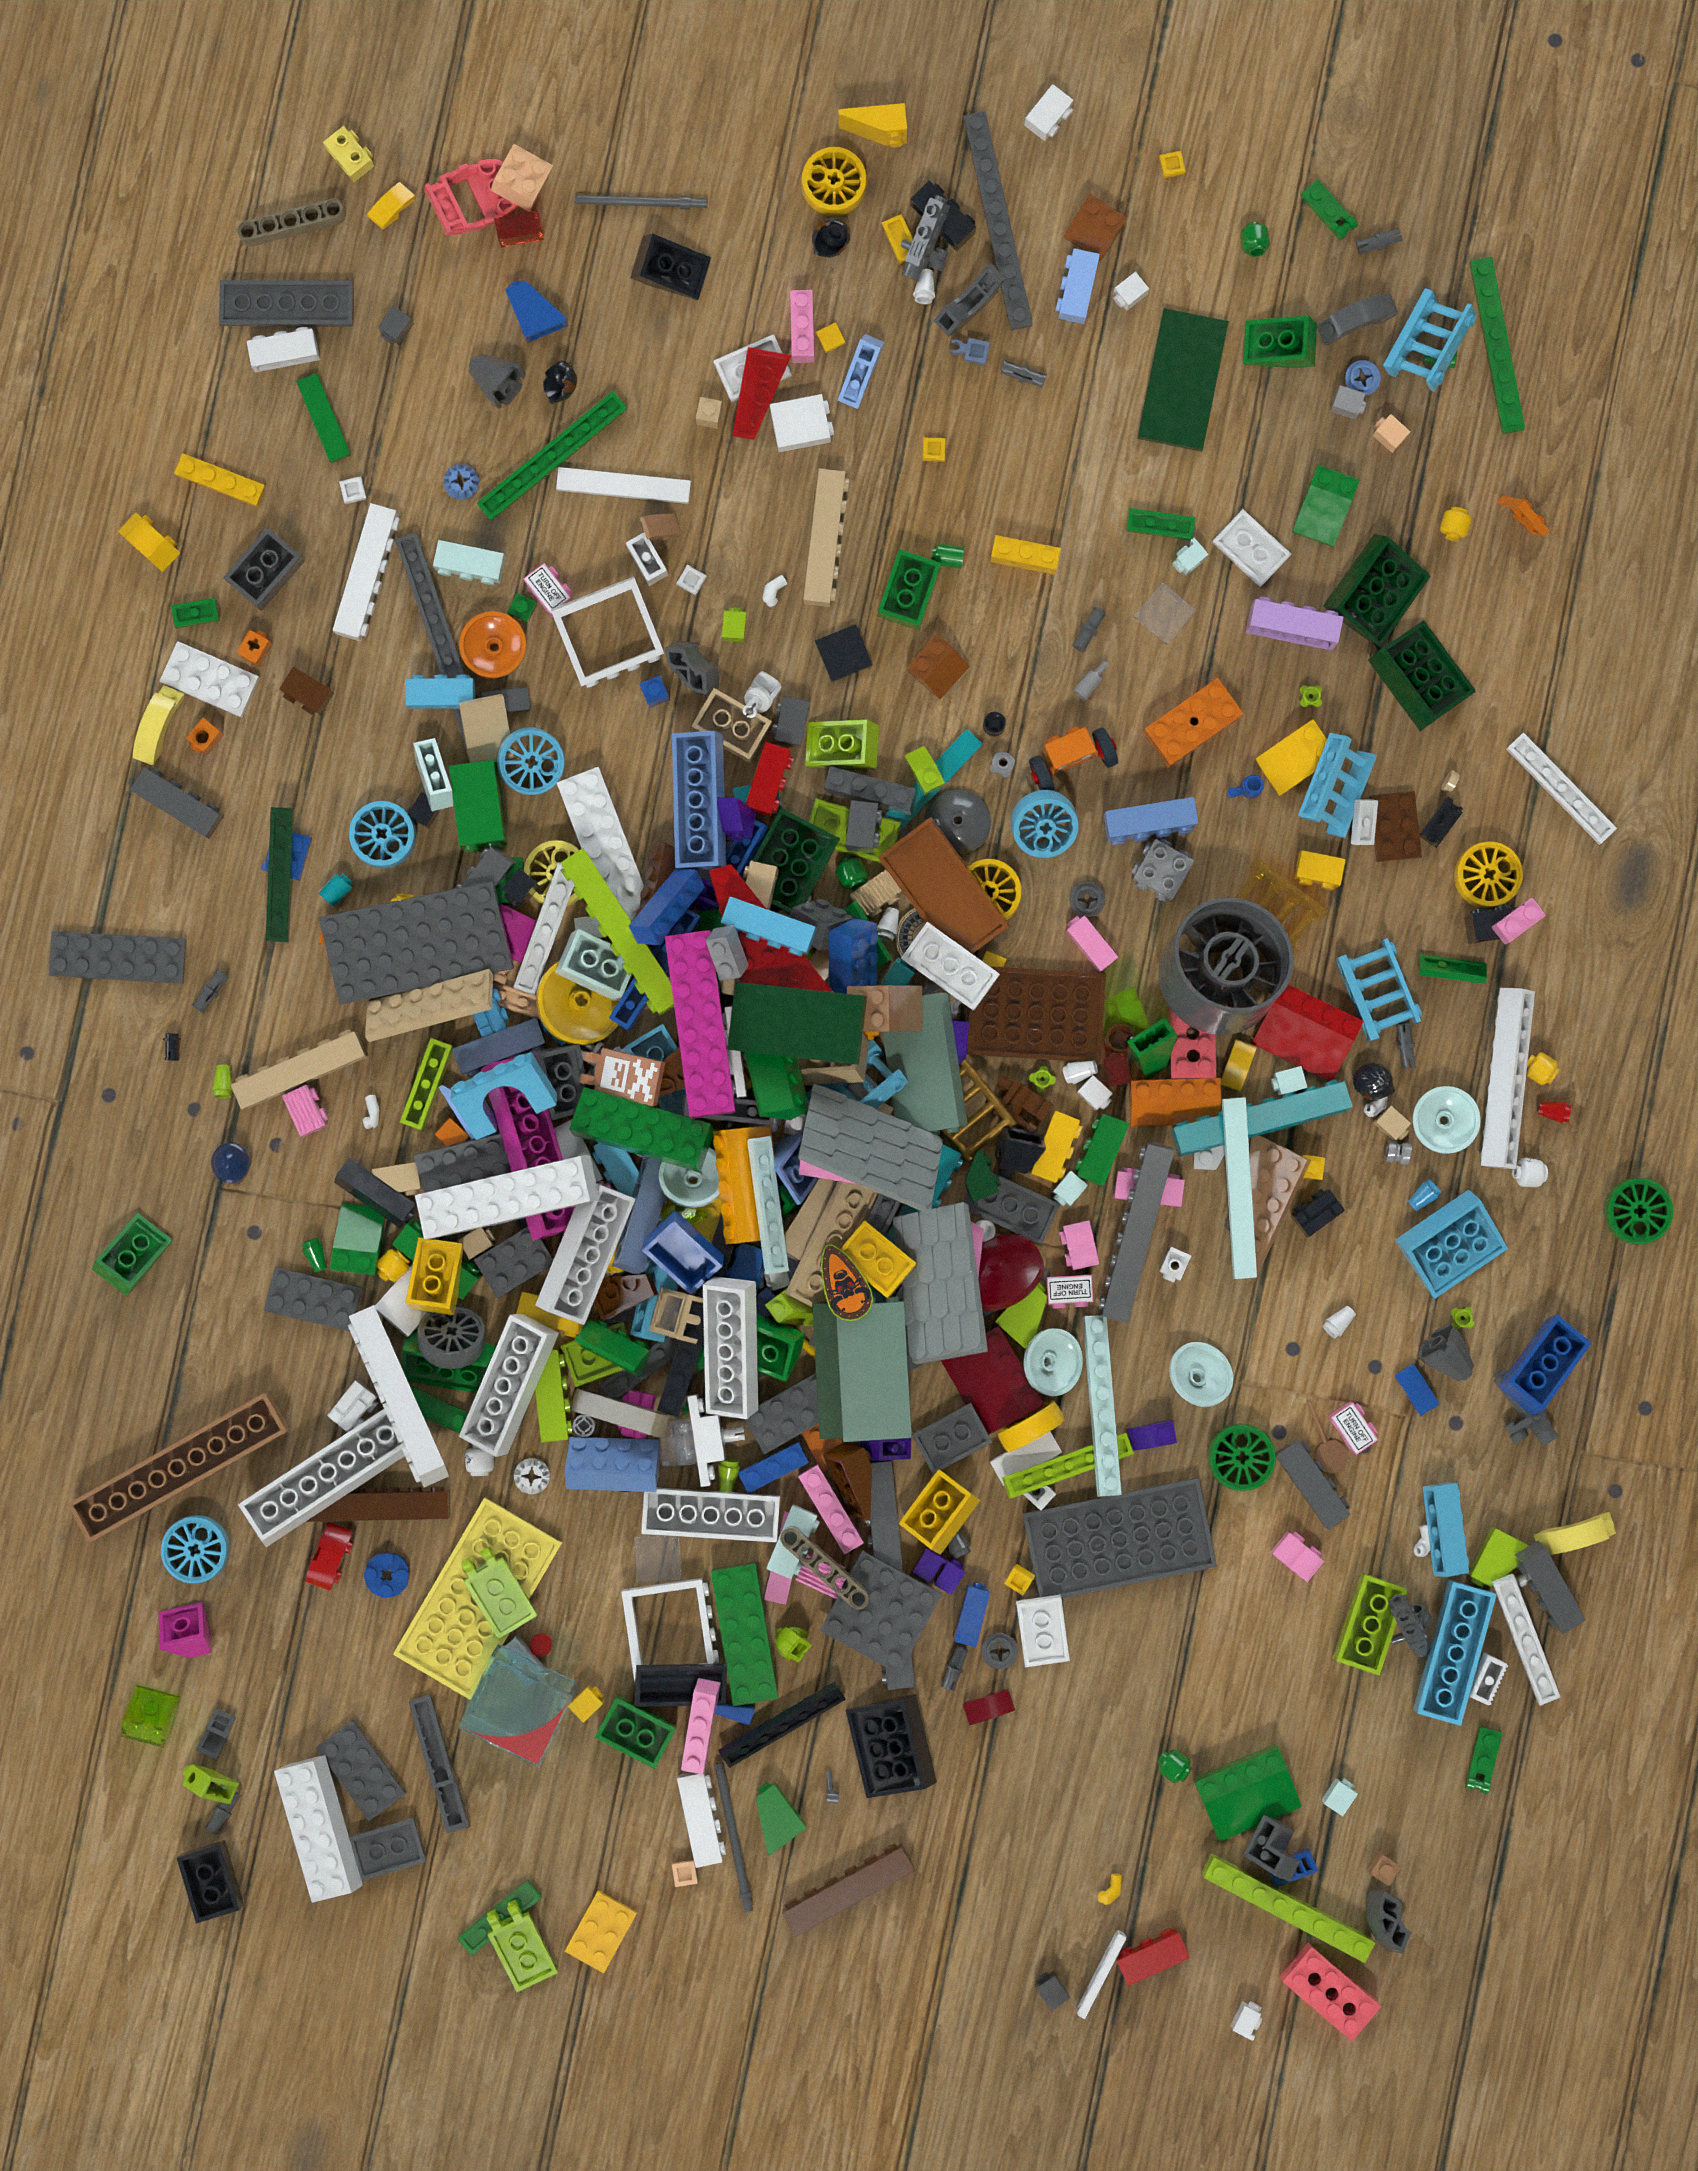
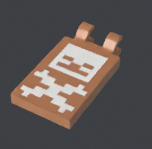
M602 1048L601 1054L585 1051L583 1060L596 1063L594 1075L581 1074L580 1083L595 1085L594 1090L649 1106H657L665 1062L607 1048Z

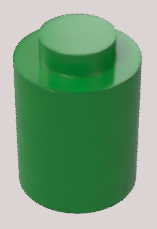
M938 543V547H933L931 560L940 562L941 566L961 569L964 547Z

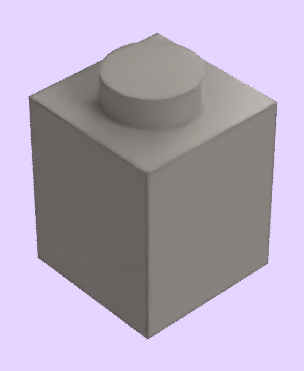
M1340 385L1330 412L1355 420L1358 414H1363L1367 403L1363 401L1365 393Z

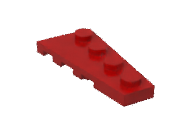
M748 347L733 437L749 440L755 439L792 355Z

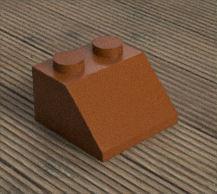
M1089 194L1074 217L1064 238L1084 251L1100 254L1099 261H1102L1125 226L1127 217L1092 194Z
M936 634L907 666V671L940 700L966 672L969 665L949 643Z

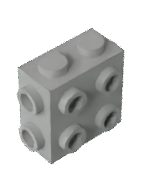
M1161 838L1160 841L1155 839L1153 843L1148 842L1142 854L1146 855L1142 863L1137 861L1131 872L1134 874L1132 880L1136 882L1135 886L1143 891L1149 889L1155 893L1154 897L1163 902L1167 900L1171 902L1193 865L1194 860L1191 859V854L1181 849L1179 852L1171 848L1172 844Z

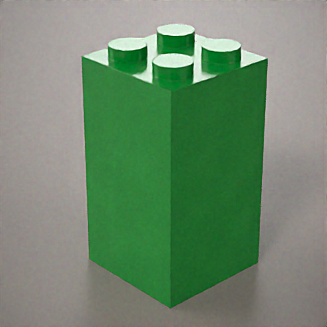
M494 760L449 766L459 846L464 851H468V854L479 853L481 848L493 846L503 849L504 845H508L497 764Z

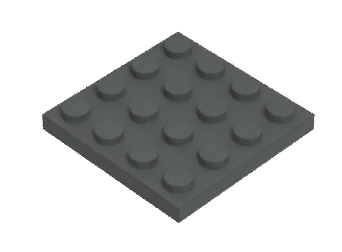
M500 1132L487 1135L478 1140L471 1139L414 1154L424 1193L512 1172ZM498 1223V1224H494V1225H490V1226H485V1227H483V1228H487V1227H491V1226H495V1225H499V1224H503V1223ZM476 1229L468 1230V1231H464V1232H460V1233H455V1234H451V1235H447V1236H442L441 1238L444 1239V1238H448V1237H452V1236L464 1234V1233H467V1232L474 1231V1230H476Z
M862 1550L850 1575L869 1592L870 1599L867 1606L860 1610L854 1609L838 1595L820 1631L900 1674L942 1593ZM846 1580V1582H845V1584H844V1586H843L842 1589L848 1587V1581H847V1580ZM857 1592L853 1594V1600L857 1604H862L865 1602V1596Z

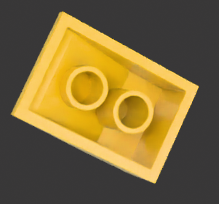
M905 103L838 109L839 129L884 146L890 145L892 148L907 144Z
M1313 719L1261 754L1255 761L1277 794L1281 796L1315 773L1327 739Z
M418 1237L405 1301L410 1309L449 1315L455 1314L459 1294L463 1252L462 1243L434 1239L424 1240V1238Z

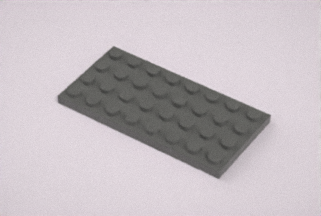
M494 880L319 917L340 1005L424 988L490 969L492 973L514 968Z
M1199 1478L1124 1492L1118 1496H1105L1022 1513L1039 1597L1061 1595L1062 1599L1217 1567Z

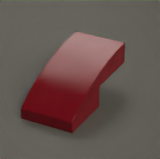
M1009 1689L990 1693L984 1697L966 1701L962 1704L969 1725L1015 1711Z

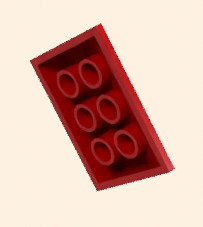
M1288 984L1264 1015L1251 1044L1295 1066H1302V1069L1330 1082L1335 1078L1364 1021Z

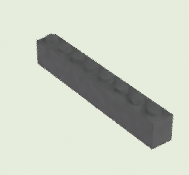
M1147 1141L1146 1145L1140 1148L1138 1159H1142L1140 1168L1136 1167L1133 1175V1180L1136 1183L1134 1189H1130L1127 1202H1130L1129 1209L1123 1212L1121 1223L1124 1224L1123 1231L1118 1232L1115 1245H1119L1116 1254H1112L1110 1266L1113 1267L1111 1275L1107 1274L1104 1288H1107L1105 1296H1101L1098 1309H1101L1103 1317L1126 1323L1129 1321L1174 1154L1173 1147Z

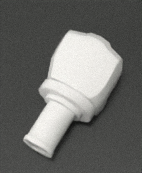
M761 671L758 673L744 696L746 703L743 708L744 715L749 711L750 713L747 717L753 718L757 713L767 711L780 693V682L766 672Z

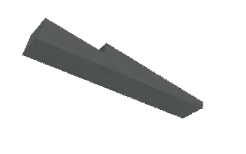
M427 1695L409 1701L410 1709L446 1833L470 1827L471 1825L432 1697Z

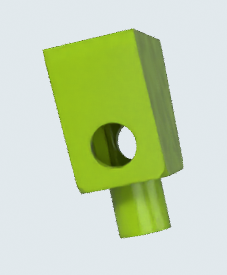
M192 1764L188 1765L183 1771V1776L185 1777L183 1786L204 1799L230 1804L239 1785L238 1782L211 1768ZM213 1782L218 1786L215 1789L211 1788L210 1783Z

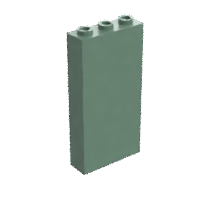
M948 993L922 996L923 1031L882 1032L888 1068L892 1073L899 1069L908 1080L903 1089L892 1096L895 1118L909 1122L911 1126L936 1135H940V1130L946 1129L947 1133L960 1132V1127L968 1126Z
M897 1296L889 1297L888 1299L885 1297V1301L876 1302V1298H873L871 1309L861 1319L845 1321L836 1317L843 1442L912 1438L904 1301L899 1300Z

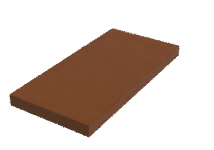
M932 817L928 818L878 856L881 863L925 923H930L971 954L1011 926Z

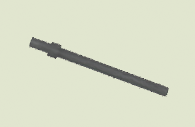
M575 195V204L681 207V209L690 210V207L707 208L708 199L690 198V196L664 198Z

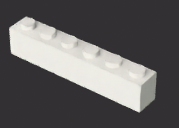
M370 503L333 627V632L336 635L357 641H362L363 636H367L369 630L367 621L369 615H373L376 605L373 602L375 594L380 593L382 586L380 577L387 570L388 560H386V557L394 546V539H392L394 530L398 531L401 518H398L399 514L396 510Z

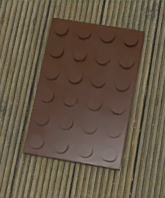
M989 966L998 972L1000 976L976 1009L973 1011L969 1008L967 1055L1076 1062L1094 1060L1096 1063H1101L1106 973Z

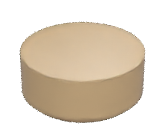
M1451 770L1446 776L1441 790L1451 793L1459 780V773Z

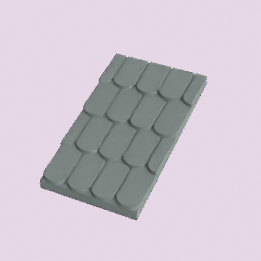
M813 1084L798 1157L800 1159L799 1175L859 1184L930 1214L943 1139L934 1133L911 1126L909 1122L876 1111L875 1108L846 1098L847 1095Z
M961 1202L955 1205L931 1209L930 1214L920 1211L893 1217L895 1246L917 1263L901 1283L909 1355L912 1362L917 1365L988 1352L978 1281L984 1229L970 1221L968 1204Z

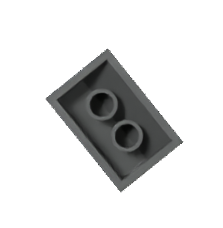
M579 1044L532 1052L557 1092V1105L548 1109L551 1120L574 1115L583 1088H588L587 1084L579 1082L580 1075L585 1074Z

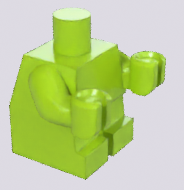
M784 1627L783 1629L778 1628L775 1632L777 1638L774 1641L777 1645V1650L787 1661L793 1659L799 1663L804 1657V1653H807L812 1646L806 1640L810 1633L805 1629Z

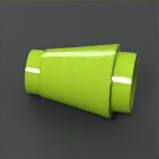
M217 1065L211 1090L213 1097L231 1098L233 1092L231 1084L233 1083L230 1066Z
M726 1458L718 1464L720 1491L733 1492L740 1470L738 1460Z

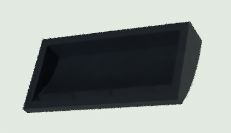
M727 1664L636 1665L634 1685L635 1707L692 1706L693 1693L698 1678L720 1682L717 1705H725Z

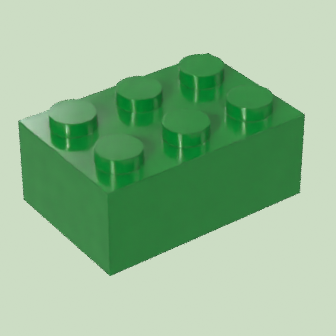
M899 549L878 609L877 617L920 631L941 569V563Z
M617 1694L595 1738L655 1769L677 1725L644 1707H635L633 1701Z

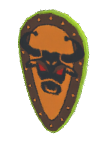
M829 1244L825 1246L821 1260V1273L828 1306L832 1313L841 1320H859L866 1316L871 1309L873 1301L872 1291L865 1277L846 1253L834 1245Z

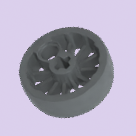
M456 1305L454 1315L428 1312L423 1316L418 1326L417 1344L419 1351L429 1363L437 1367L457 1369L468 1366L475 1362L482 1354L485 1346V1327L481 1318L466 1307Z

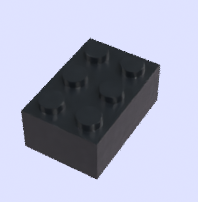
M225 1840L181 1853L176 1858L196 1924L239 1911L244 1906Z

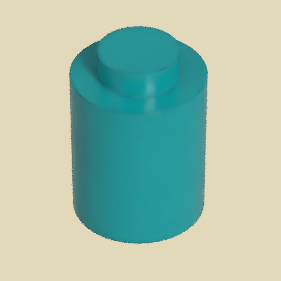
M343 873L340 876L335 874L318 894L335 908L352 890L350 886L352 881Z

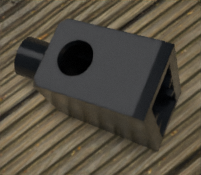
M1003 1126L995 1151L998 1167L1001 1168L999 1173L1002 1177L1010 1179L1014 1172L1026 1174L1032 1169L1046 1150L1042 1134Z

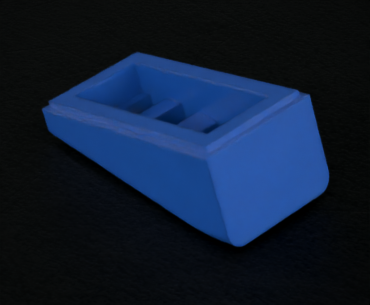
M726 1703L725 1705H717L716 1714L750 1725L755 1706L747 1704L733 1706V1704Z
M1308 1848L1291 1854V1856L1299 1861L1305 1858L1309 1867L1304 1868L1301 1861L1298 1865L1300 1871H1295L1291 1881L1279 1879V1877L1270 1873L1275 1887L1318 1871Z

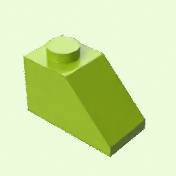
M925 746L904 755L924 796L944 786L945 782Z

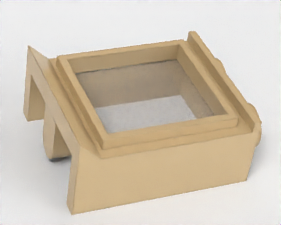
M661 1287L649 1331L696 1344L697 1339L683 1336L686 1322L694 1325L700 1323V1317L689 1314L692 1300L703 1303V1298Z

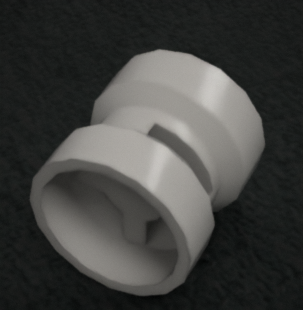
M1388 1140L1385 1162L1392 1163L1397 1161L1401 1165H1408L1412 1144L1405 1142L1398 1144L1394 1140Z
M581 1414L573 1422V1430L578 1436L588 1437L596 1430L597 1424L594 1417Z

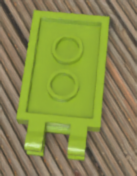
M488 1546L480 1552L486 1561L485 1564L475 1568L470 1558L462 1562L461 1566L468 1575V1578L463 1582L498 1639L536 1617L538 1613L504 1558L501 1557L497 1560L493 1551Z
M515 1899L507 1903L509 1906L507 1909L511 1917L500 1921L496 1909L487 1912V1920L492 1928L487 1932V1935L516 1992H519L557 1974L558 1969L530 1913L522 1914L519 1904Z

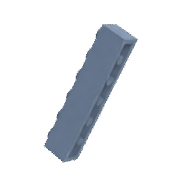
M643 1156L632 1194L635 1202L620 1236L612 1263L613 1267L636 1275L644 1272L649 1266L650 1258L642 1251L643 1240L660 1225L662 1221L660 1212L668 1200L659 1182V1169L662 1161Z

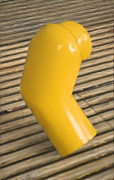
M1111 1874L1110 1887L1106 1891L1098 1893L1097 1899L1100 1903L1109 1905L1120 1896L1121 1874Z

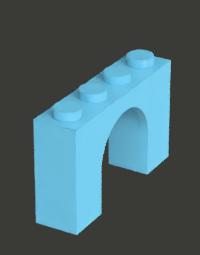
M532 1052L518 1055L510 1062L500 1063L492 1070L485 1073L480 1072L473 1078L465 1082L460 1081L451 1087L450 1099L476 1140L497 1131L496 1117L485 1101L487 1093L494 1088L510 1086L520 1090L526 1096L536 1114L557 1105V1092Z

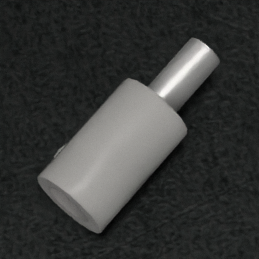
M1103 661L1095 671L1089 670L1074 688V693L1086 701L1103 681L1100 676L1109 667V664Z

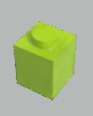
M729 608V611L724 610L722 641L745 643L747 614L742 612V609Z

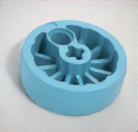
M534 727L518 729L509 734L499 747L497 754L499 774L503 781L518 793L524 795L542 794L557 784L564 771L565 758L562 747L550 733ZM534 735L541 737L535 751H533ZM523 736H529V750L527 751L520 741V738ZM545 740L549 741L551 747L538 754ZM514 741L518 742L523 751L522 754L510 748ZM554 750L556 752V758L547 755ZM509 751L520 757V760H505L506 752ZM533 756V759L536 760V763H532L531 766L528 767V763L525 762V760L530 759V757ZM545 759H550L553 763L552 768L548 771H543L541 768V764ZM506 764H520L519 767L509 773L505 769ZM524 769L518 782H513L510 779L511 776ZM529 772L530 786L523 787L521 784ZM534 772H536L542 782L541 785L535 787L533 781ZM541 774L545 776H552L545 782Z
M1038 790L1029 793L1016 804L1012 812L1011 831L1014 840L1024 852L1034 857L1050 858L1063 853L1073 844L1078 833V816L1073 804L1064 795L1056 791ZM1049 804L1047 810L1045 811L1044 805ZM1040 805L1041 811L1038 812L1035 806ZM1031 810L1034 813V815L1028 814L1026 812ZM1065 811L1067 812V814H1069V815L1059 816L1060 814H1062V813L1065 812ZM1070 822L1068 827L1059 824ZM1030 828L1025 833L1020 834V830ZM1058 830L1065 834L1059 837L1055 831ZM1032 836V842L1027 841ZM1040 837H1047L1044 843H1038L1037 840Z
M389 801L369 803L354 815L350 823L349 842L356 856L369 866L382 869L395 867L403 863L415 848L417 830L414 820L407 815L408 812L396 803ZM382 809V823L379 824L374 811ZM387 810L395 811L389 823L386 824ZM368 814H371L376 824L374 827L363 821ZM401 815L404 818V822L391 828L398 816ZM362 823L370 828L372 832H358L359 825ZM408 826V834H394L395 831ZM380 830L384 832L387 830V832L385 833L387 836L386 839H383L382 837L379 838L380 834L378 832ZM367 836L372 837V839L359 845L357 837ZM399 838H408L406 846ZM398 841L400 844L399 850L394 853L389 852L390 843ZM375 842L369 854L365 855L362 849ZM381 845L380 859H372V856ZM385 852L392 858L384 860Z
M202 1515L188 1516L175 1522L166 1531L161 1544V1557L167 1571L176 1579L189 1584L204 1583L215 1578L223 1571L230 1556V1541L224 1528L212 1518ZM190 1523H196L197 1525L193 1528L191 1534L188 1525ZM180 1527H184L189 1541L178 1533ZM199 1528L207 1529L208 1538L206 1540L198 1537ZM215 1532L218 1536V1539L210 1542ZM173 1536L180 1540L185 1546L172 1544L171 1541ZM220 1542L221 1552L208 1550V1546ZM199 1545L198 1549L201 1552L193 1554L194 1549L191 1546ZM170 1548L183 1550L184 1552L172 1557ZM206 1554L220 1556L218 1564L208 1558ZM186 1556L181 1565L177 1567L173 1560ZM201 1559L213 1567L211 1572H206ZM190 1560L189 1574H186L182 1571V1568ZM195 1561H197L202 1576L193 1575Z

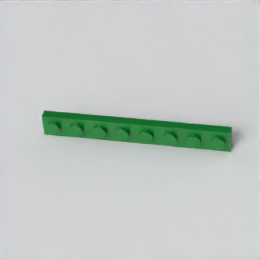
M1493 257L1471 260L1469 265L1501 433L1503 435L1524 431L1525 424Z
M612 391L477 502L479 508L492 522L628 410L626 405Z

